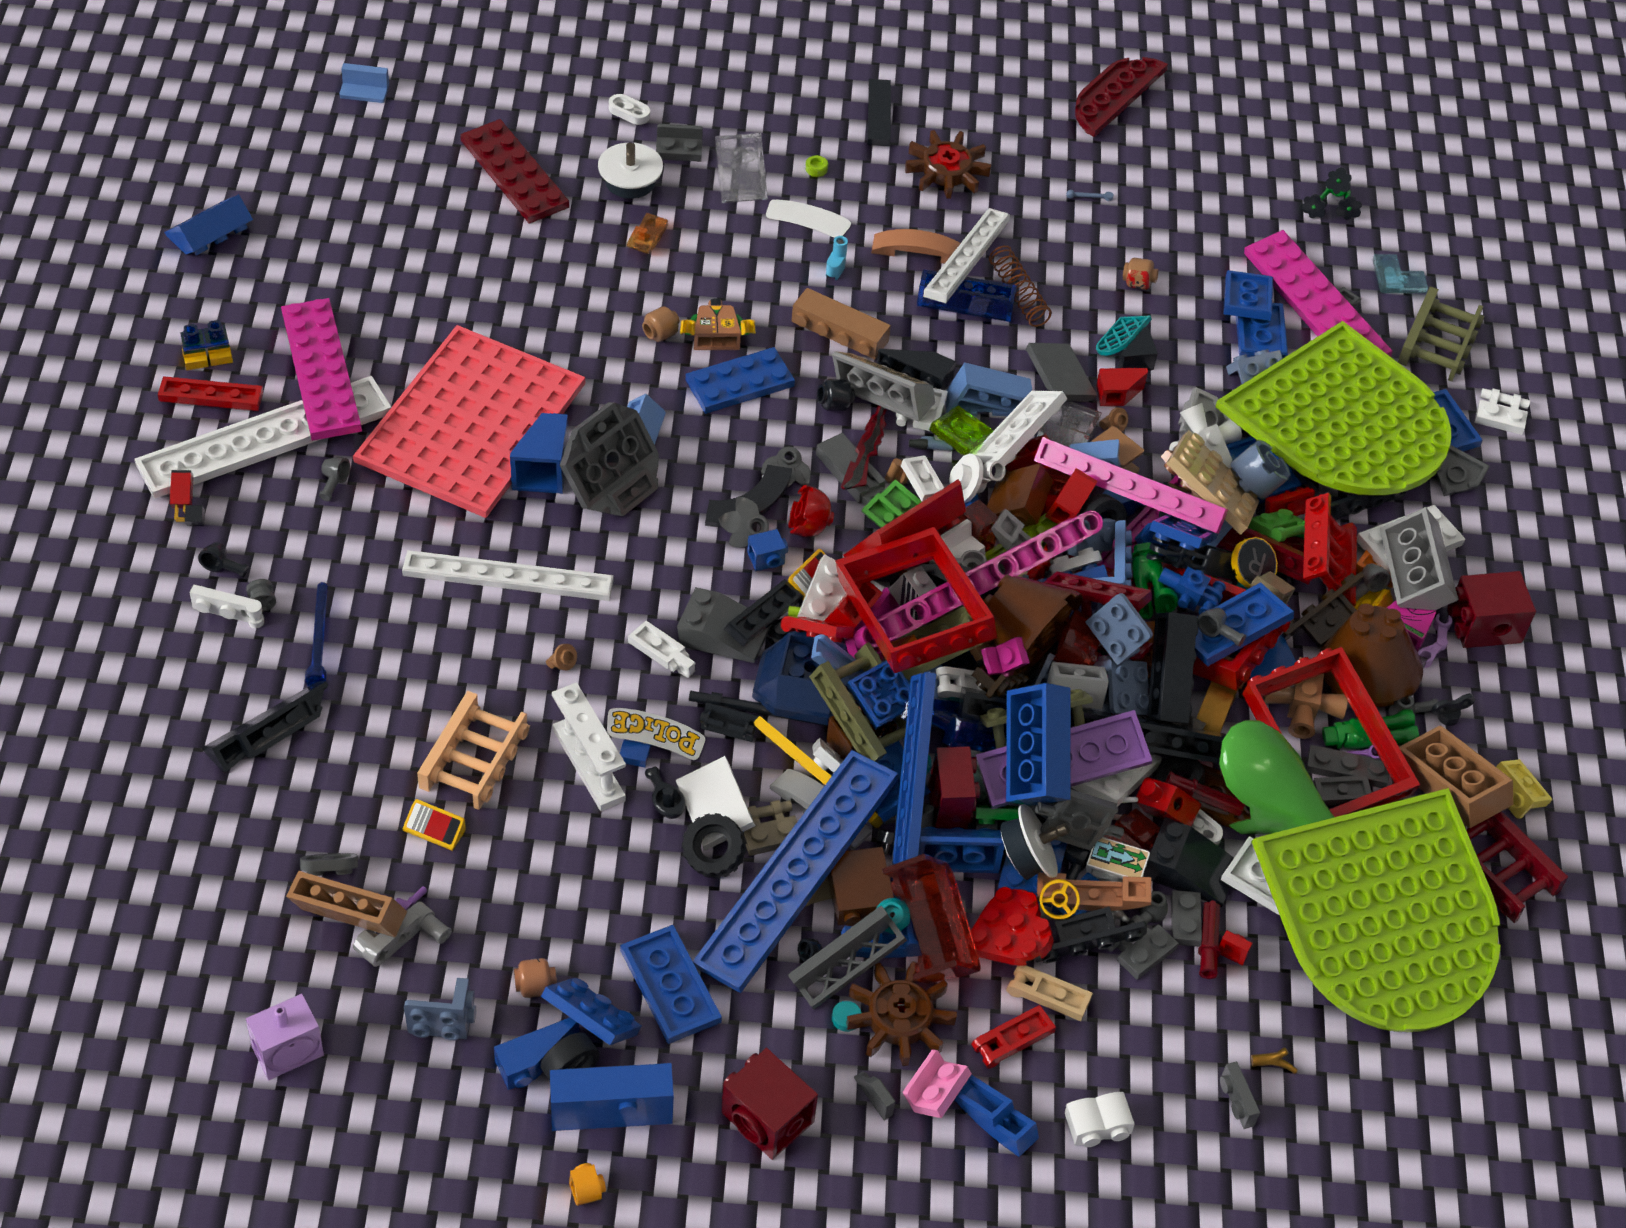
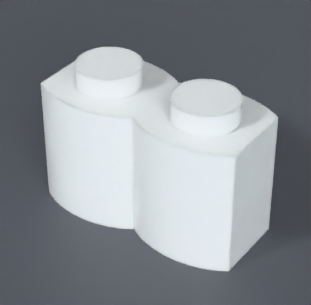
M1113 1092L1096 1098L1079 1099L1066 1105L1065 1116L1075 1145L1093 1147L1098 1145L1103 1139L1121 1141L1128 1138L1129 1134H1132L1134 1121L1124 1092Z

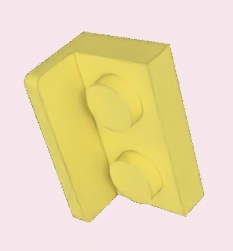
M1520 759L1501 761L1496 766L1513 780V805L1508 808L1517 819L1523 818L1532 808L1546 807L1553 800Z

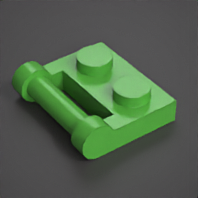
M1279 509L1277 512L1262 513L1260 516L1252 517L1248 528L1283 542L1286 538L1305 534V521L1293 515V512L1290 510Z

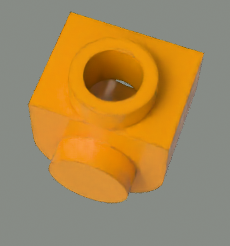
M584 1163L570 1171L569 1185L577 1206L602 1199V1193L606 1192L605 1181L602 1174L597 1175L594 1164Z

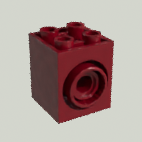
M1521 571L1461 576L1457 587H1455L1458 600L1448 604L1447 612L1453 619L1455 635L1457 638H1460L1462 647L1471 648L1522 643L1536 610Z
M766 1047L759 1054L754 1053L751 1055L738 1073L732 1072L723 1082L721 1113L736 1126L738 1131L748 1141L755 1144L773 1160L815 1122L818 1094Z

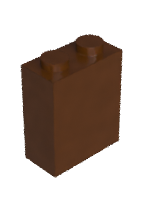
M1041 463L1005 472L1004 478L995 483L983 518L992 528L1002 511L1007 509L1024 524V527L1038 524L1053 479Z
M883 847L845 851L828 875L838 926H854L876 910L883 900L894 898Z

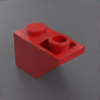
M1100 368L1096 383L1100 406H1125L1144 389L1148 368Z
M1076 468L1056 496L1045 517L1056 524L1076 517L1098 481Z

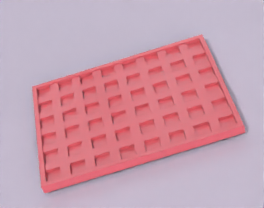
M456 325L392 408H390L353 455L354 462L487 518L512 484L510 453L541 413L564 414L585 385V377Z

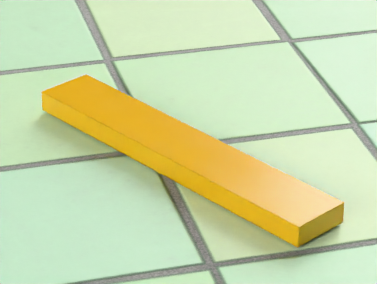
M761 716L754 721V726L822 784L826 785L832 777L828 772L819 767L810 757ZM875 812L868 820L875 828H879L883 824V820Z

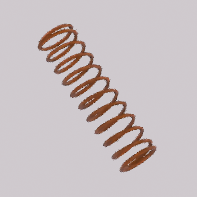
M1003 245L994 249L989 256V262L994 266V270L998 272V276L1002 278V282L1006 284V289L1010 290V295L1014 296V301L1018 303V308L1022 309V314L1026 315L1029 325L1038 327L1045 324L1050 319L1052 311L1047 306L1046 301L1043 300L1042 295L1039 294L1038 289L1035 288L1034 283L1027 275L1026 270L1023 269L1022 264L1019 263L1018 258L1015 257L1011 247ZM1003 247H1007V248H1008V249H1005V250H1000V251L996 252V253L992 256V254H993L996 250H998V249H1000V248H1003ZM1003 251L1010 252L1008 256L1000 258L996 263L992 262V259L998 253ZM1009 257L1013 258L1012 262L1003 265L999 270L996 269V265L1004 263ZM1013 263L1017 264L1016 268L1007 271L1004 276L1000 275V272L1008 269ZM1016 270H1021L1020 274L1013 276L1008 282L1004 281V278L1011 276ZM1020 276H1025L1023 281L1016 283L1012 288H1008V284L1015 282ZM1024 282H1029L1027 287L1020 289L1015 295L1012 294V290L1019 288ZM1028 288L1033 289L1032 293L1023 296L1019 301L1016 300V296L1022 295ZM1033 294L1037 295L1036 299L1029 301L1024 307L1020 306V302L1026 301ZM1036 301H1041L1039 306L1032 308L1028 313H1024V309L1032 306ZM1044 309V312L1039 317L1031 320L1036 312ZM1046 309L1049 311V316L1043 323L1038 325L1031 324V321L1041 318Z

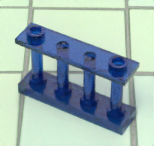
M934 697L931 725H935L945 731L942 740L944 744L950 747L970 746V750L980 752L996 749L992 727L987 728L981 721L960 718L957 714L958 701ZM909 699L905 703L904 712L901 716V719L907 721ZM1004 726L1005 738L1007 743V726Z

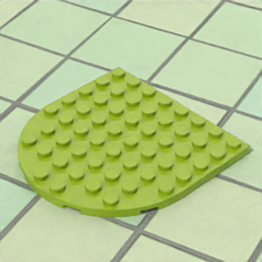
M1341 321L1218 399L1215 406L1257 441L1262 440L1272 447L1270 451L1279 458L1282 457L1285 463L1299 474L1327 487L1357 495H1389L1420 486L1432 478L1441 468L1451 444L1449 418L1444 407H1440L1434 399L1435 394L1417 376L1344 321Z
M1449 788L1256 837L1251 841L1298 962L1314 986L1332 1004L1349 1016L1370 1026L1394 1032L1426 1031L1445 1025L1463 1015L1483 996L1489 987L1496 971L1501 947L1498 944L1497 927L1500 925L1499 915L1491 889Z

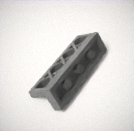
M881 905L789 973L788 976L814 1010L907 940ZM889 927L897 936L888 944L878 943L880 934ZM860 948H872L870 958L864 962L855 961L856 952ZM839 964L848 965L847 974L843 978H832L833 968ZM814 982H825L823 992L813 999L806 988Z

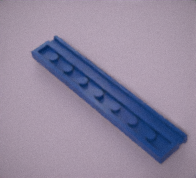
M931 672L911 676L890 879L893 896L898 899L914 898L936 682V673Z

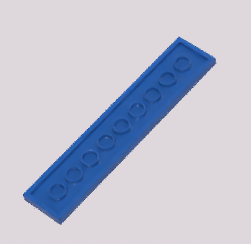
M851 750L695 957L693 963L696 969L741 993L899 780L898 773Z

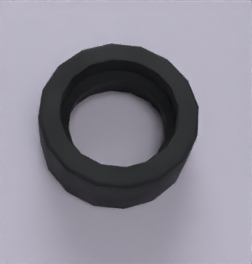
M579 1032L571 1034L556 1043L545 1054L540 1068L550 1080V1070L594 1068L599 1060L600 1053L586 1033Z

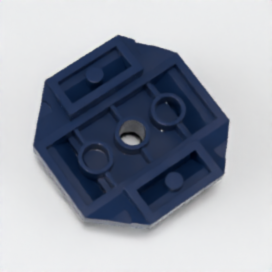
M794 631L788 633L763 651L752 698L758 703L761 702L775 716L828 725L829 718L834 715L809 677L819 666L818 663L811 659L814 637L806 636V632ZM842 639V642H835L848 653L845 639Z

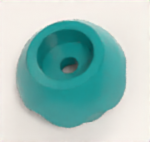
M887 898L877 906L878 908L882 905L889 916L891 913H895V917L890 918L900 931L909 925L911 920L910 910L903 900ZM890 927L885 930L886 932L895 934Z

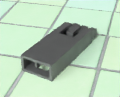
M843 433L817 444L816 456L841 484L850 461L855 463L858 453L855 451L856 447ZM862 456L859 465L853 472L856 476H860L859 482L862 478L866 461L864 456ZM868 463L866 486L852 488L859 483L854 476L844 486L858 503L866 506L877 493L881 494L885 490L886 480Z

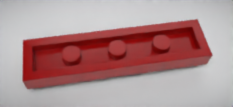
M163 376L157 395L160 402L259 411L263 387L259 385Z

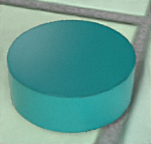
M842 1001L833 1009L832 1022L841 1031H853L855 1029L847 1030V1016L861 1013V1010L857 1004L851 1001Z

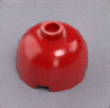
M803 485L797 493L802 495L799 502L794 501L792 504L788 527L793 528L790 533L797 536H817L825 530L826 526H831L834 512L831 511V502L823 491L809 485Z

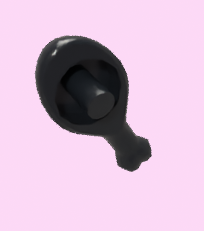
M656 766L646 769L645 776L654 785L652 802L655 809L662 816L669 819L680 817L685 810V797L678 788L664 782L660 777V770Z

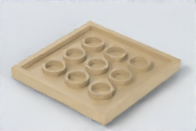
M1188 430L1181 437L1166 464L1205 501L1228 509L1225 521L1241 535L1248 528L1259 504L1258 496L1252 491L1249 493L1245 492L1239 484V475L1222 462V457L1216 451H1210L1204 445L1205 441L1197 433L1193 434Z

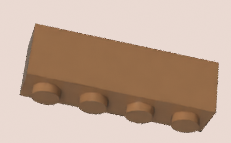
M806 288L793 304V323L873 359L877 358L878 350L884 349L889 342L891 325L809 288Z
M298 871L286 895L301 910L391 937H396L407 914V910L392 897L302 871Z

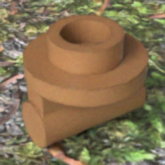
M1114 408L1108 416L1099 422V425L1104 430L1115 426L1122 432L1128 424V414L1123 408Z
M893 459L885 480L892 483L896 479L899 483L905 485L909 479L901 467L902 461L900 459Z
M561 644L555 649L554 654L546 660V664L551 669L557 667L560 670H570L576 664L577 652L572 645Z

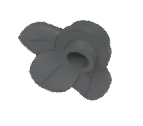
M788 446L780 449L777 456L766 459L762 465V475H764L767 465L792 468L787 489L794 481L802 486L809 485L811 479L809 466L801 461V453L794 447ZM790 455L793 456L794 459L787 460L785 456Z
M737 497L735 503L736 511L727 512L720 516L718 520L722 528L732 534L729 545L743 548L748 546V536L769 531V523L764 516L759 514L756 503L745 497ZM753 523L759 524L760 530L758 532L753 531Z

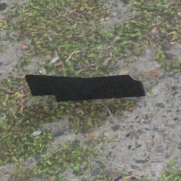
M318 681L205 745L202 747L203 751L222 772L230 770L246 755L248 758H254L320 717L323 693L328 688L327 681Z

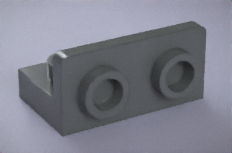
M658 124L656 152L662 160L701 162L703 127Z

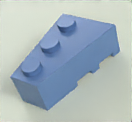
M964 362L946 390L948 391L945 403L946 416H954V412H969V416H977V412H992V416H1008L1032 391L1031 379Z

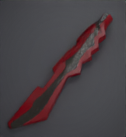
M878 406L875 414L868 421L864 429L867 432L862 435L855 449L858 453L856 462L850 461L841 485L843 490L866 486L869 457L877 456V446L881 445V439L884 437L886 408Z

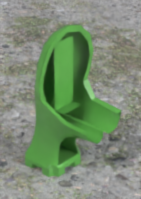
M1245 720L1230 728L1222 741L1219 765L1226 786L1240 802L1250 807L1251 815L1250 819L1234 822L1229 825L1240 834H1272L1335 817L1325 805L1299 754L1279 731L1260 720Z

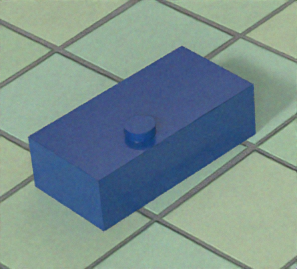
M1043 683L1008 690L1006 802L1032 806L1038 805V802L1045 804L1071 800V688Z
M671 1063L550 1070L552 1131L673 1124L674 1093Z

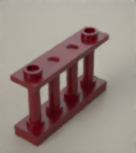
M1058 571L1044 581L1047 584L1079 591L1083 595L1081 603L1082 628L1070 626L1069 624L1057 642L1107 652L1085 622L1092 616V601L1102 603L1104 606L1114 596L1123 593L1139 613L1152 600L1151 590ZM1146 642L1139 648L1141 651L1130 659H1142L1153 649V643Z
M1502 811L1472 828L1466 829L1470 840L1483 831H1487L1496 840L1495 843L1478 853L1477 858L1491 889L1496 906L1513 923L1519 920L1525 908L1523 903L1541 890H1547L1552 896L1561 892L1568 876ZM1503 850H1506L1516 861L1494 875L1484 863ZM1524 869L1536 881L1514 895L1503 883Z

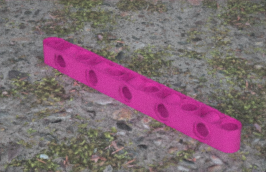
M1087 511L1074 518H1070L965 572L979 595H982L997 587L1006 574L1011 577L1018 576L1098 533L1103 526L1102 517L1096 511ZM1084 519L1089 522L1090 529L1085 527ZM1042 541H1044L1047 544V552L1044 551L1042 548ZM999 563H1001L1004 566L1005 574H1002L999 571ZM946 582L876 619L891 642L963 604L950 584ZM911 608H913V609H915V610L917 611V613H918V619H917V620H915V619H913V618L911 617V614H910ZM866 625L858 629L854 635V643L858 649H861L864 644L868 643L865 634L869 630ZM875 640L871 644L873 649L878 647Z

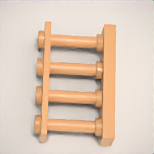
M467 691L417 772L419 788L429 792L434 783L442 782L473 794L474 808L480 810L483 803H487L490 800L496 781H501L507 762L514 759L520 740H525L528 735L530 725L527 724V714L521 712L517 720L513 722L480 710L477 694ZM479 720L509 733L502 743L470 731L468 726L471 721ZM465 740L497 753L492 762L488 763L456 751V746L459 741L463 742ZM454 761L485 774L479 784L444 772L443 768L447 762Z

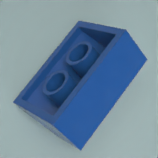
M238 194L221 201L164 233L186 255L192 252L198 255L208 250L207 244L213 241L215 244H219L228 239L226 234L234 231L237 234L248 228L246 223L253 219Z
M921 828L917 871L920 872L922 868L932 865L942 869L943 872L999 873L1005 847L1001 831L989 828Z

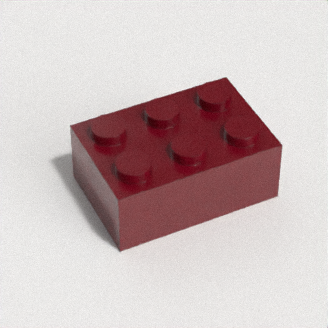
M970 746L936 748L928 782V789L930 790L929 803L934 807L935 811L934 828L952 829L960 827L967 829L968 824L973 822V811H976V799L980 797L979 782H974L973 774H976L977 763L976 757H971Z

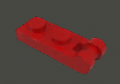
M785 616L781 620V628L785 632H806V636L809 637L823 634L833 642H842V638L854 637L855 628L809 617Z
M1038 1005L980 1035L973 1040L971 1046L976 1053H980L983 1056L982 1061L985 1066L991 1069L1002 1060L1055 1033L1056 1026L1041 1005ZM995 1042L999 1048L993 1051L989 1045Z

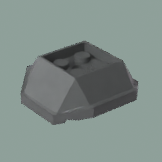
M608 402L572 430L568 443L563 450L560 467L583 509L615 516H624L658 489V478L656 477L659 453L637 410L615 402Z

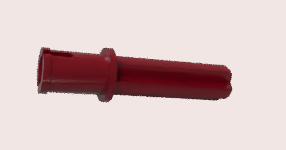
M1169 772L1165 783L1180 788L1194 799L1236 816H1240L1244 811L1245 804L1240 802L1239 799L1202 785L1195 778L1190 780Z
M1214 900L1205 902L1203 905L1202 942L1198 948V954L1201 956L1199 975L1205 979L1217 977L1218 957L1221 955V949L1218 947L1220 905Z

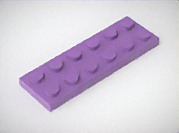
M1135 710L1071 728V787L1152 764V758ZM1006 746L976 754V762L991 808L995 809L1013 804L1006 802Z

